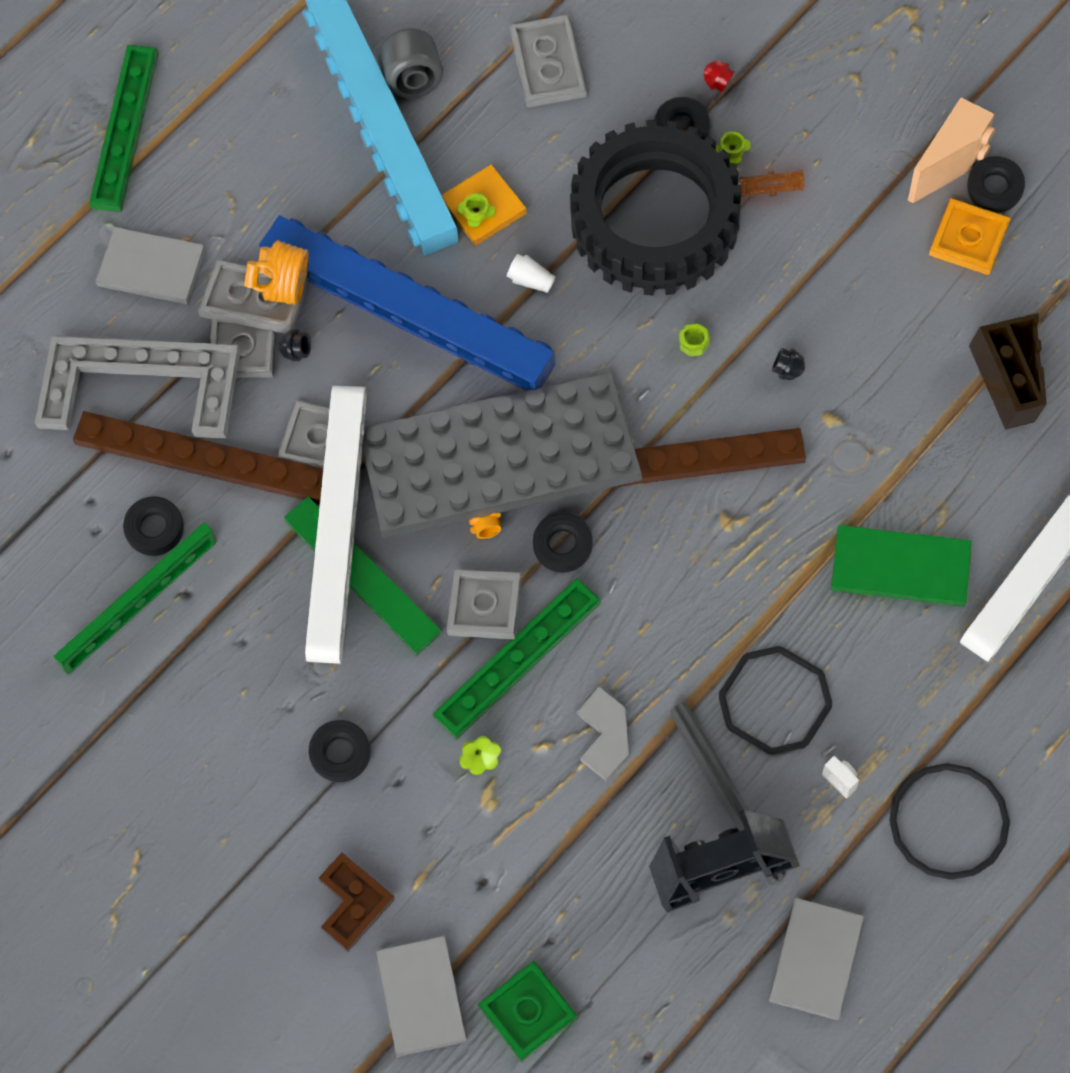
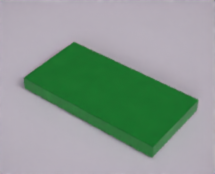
M838 525L831 591L965 607L972 540Z

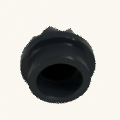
M292 329L286 334L281 335L278 342L280 353L289 360L300 361L302 358H307L310 354L311 341L306 332Z
M781 348L774 361L772 372L779 374L780 379L793 380L804 372L805 362L802 355L795 349L787 350Z

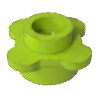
M732 131L725 132L720 140V144L716 145L718 153L722 150L727 152L730 156L729 162L732 165L740 164L743 154L751 148L749 140L744 139L740 133Z
M475 193L467 196L464 202L458 205V213L468 219L469 226L479 227L483 220L492 218L495 215V207L488 204L487 198L482 193Z

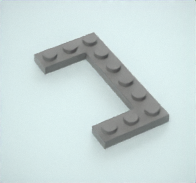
M52 336L35 425L38 429H70L80 372L201 378L192 425L194 437L226 438L241 350L238 345Z

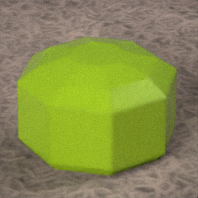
M699 323L686 324L679 332L680 350L690 357L703 355L710 347L708 329Z

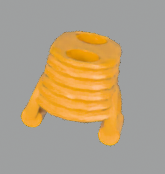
M279 240L275 241L271 248L260 247L259 260L247 262L244 286L262 292L265 301L270 300V302L275 301L276 303L298 305L305 287L309 251L280 242ZM259 273H264L268 278H271V282L265 285L259 284Z

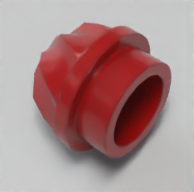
M714 61L704 68V80L712 91L716 89L722 93L734 75L735 71L729 68L730 64L727 62Z

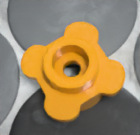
M492 513L491 515L470 519L469 523L472 525L470 532L476 534V537L479 539H489L498 535L501 532L502 525L501 520H499L501 513Z

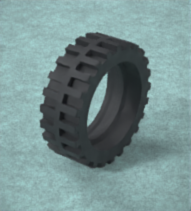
M646 120V126L636 128L634 122L625 125V132L617 135L615 130L606 133V142L600 145L595 141L589 147L590 158L581 157L578 162V175L573 174L570 194L572 235L574 239L577 238V250L580 256L587 255L588 267L593 272L600 268L603 271V280L609 284H612L614 280L622 282V290L632 292L633 287L644 288V295L653 296V289H665L666 295L675 294L676 286L685 284L686 289L689 290L696 287V279L701 275L706 280L714 275L715 263L723 266L728 260V249H734L740 223L742 192L741 185H738L739 174L735 166L729 168L730 156L727 152L722 150L718 153L716 151V141L708 136L703 140L698 137V129L689 126L688 130L684 131L678 129V122L668 121V126H656V120ZM652 169L667 170L689 178L705 192L709 201V215L705 226L683 242L664 247L641 246L619 237L605 224L602 215L604 194L613 184L632 173Z

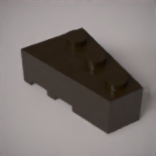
M1039 313L981 326L969 344V348L1005 430L1034 423L1047 405L1044 368L1041 367L1040 361L1042 346L1041 340L1038 338L1037 327Z

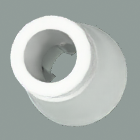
M519 254L515 256L506 276L512 279L514 284L549 293L556 279L555 275L551 274L528 255L523 257Z

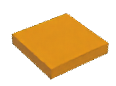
M491 164L441 195L451 216L475 246L527 214V208ZM475 193H482L487 198L488 204L495 207V215L492 218L483 220L479 227L469 226L468 219L458 213V205L464 202L467 196Z
M950 198L930 248L929 256L990 275L1011 218Z

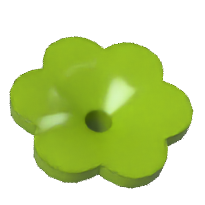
M480 736L476 740L463 744V754L459 758V763L462 768L469 769L472 774L480 775L485 770H492L497 767V757L501 753V748L498 743L491 742L487 736Z

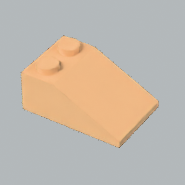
M961 97L914 168L908 201L912 203L917 202L970 172L978 160L986 158L991 148V145L988 143L995 132V128L992 127L995 114Z

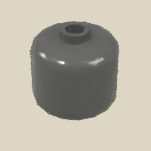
M414 28L402 29L390 35L380 48V62L390 91L404 98H419L429 94L438 86L442 80L443 67L432 36L425 31Z

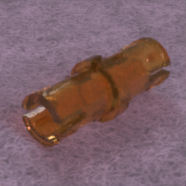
M802 170L777 174L774 171H767V175L739 177L741 197L760 194L776 196L778 192L804 190L805 188ZM783 181H785V183H781V184H770V185L758 186L759 184L776 183V182H783Z

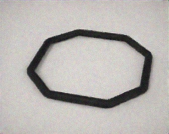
M780 646L744 654L719 691L718 696L728 730L766 753L773 755L808 746L832 708V700L824 672ZM780 653L818 675L826 705L803 741L771 748L732 724L725 695L748 659Z

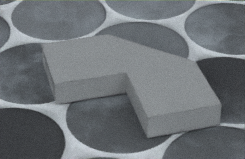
M598 687L577 711V715L601 734L581 756V762L608 782L629 758L626 712L623 705L602 688Z

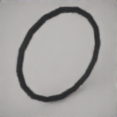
M950 763L924 767L905 779L893 797L889 818L894 843L906 860L928 875L950 880L975 876L995 863L1007 844L1010 825L1005 800L993 783L970 767ZM945 770L968 774L986 785L998 802L1003 820L1000 842L991 856L973 869L953 873L931 869L914 858L901 841L896 821L899 801L910 784L928 773Z

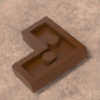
M343 852L319 877L320 882L343 901L321 928L349 952L395 898Z

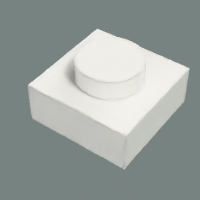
M833 756L824 765L822 775L847 799L857 789L859 782L858 774L847 761L843 760L840 762Z

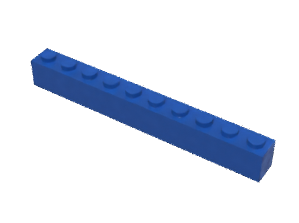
M279 215L259 244L260 247L271 248L273 243L279 240L304 250L307 249L309 251V263L306 277H308L309 283L525 391L537 390V388L542 387L555 367V353L548 344L539 340L534 342L524 337L523 333L514 327L506 328L496 323L495 319L486 313L478 314L470 310L460 300H450L442 296L438 290L426 285L423 287L415 283L407 274L403 272L395 273L387 269L379 260L374 258L369 260L359 255L351 246H341L333 242L329 236L322 232H312L296 219L290 218L288 220Z

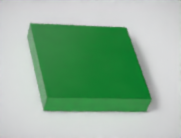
M534 960L478 1003V1007L521 1062L578 1018L577 1014Z

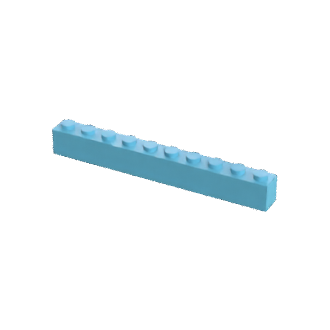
M305 0L307 9L303 10L307 25L309 28L315 27L317 33L314 34L318 48L320 51L326 50L328 54L325 60L332 75L337 73L340 81H337V86L343 99L349 98L351 105L348 108L354 123L360 122L363 128L360 130L362 140L365 146H371L375 153L372 154L374 165L378 172L383 171L386 179H383L385 188L389 196H395L398 204H395L397 213L401 221H407L410 226L407 232L414 247L419 246L423 255L426 256L459 243L454 220L347 0Z

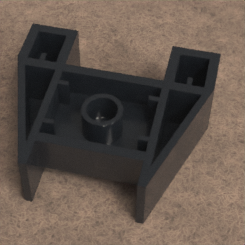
M741 810L738 812L745 830L739 831L738 828L728 829L718 834L719 839L705 843L704 840L691 842L684 846L685 851L680 852L670 836L664 837L649 865L663 908L670 912L700 901L698 895L700 892L761 871L764 872L766 877H770L799 867L800 865L783 819Z

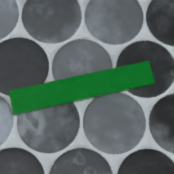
M127 45L89 201L91 209L122 212L159 54L157 48Z
M308 496L284 516V520L315 552L319 507ZM353 543L349 587L416 656L419 655L442 634L441 630Z
M203 522L61 648L53 657L67 675L71 674L209 551L217 542L212 529Z
M576 578L515 635V639H511L432 713L433 717L457 740L601 604V599Z

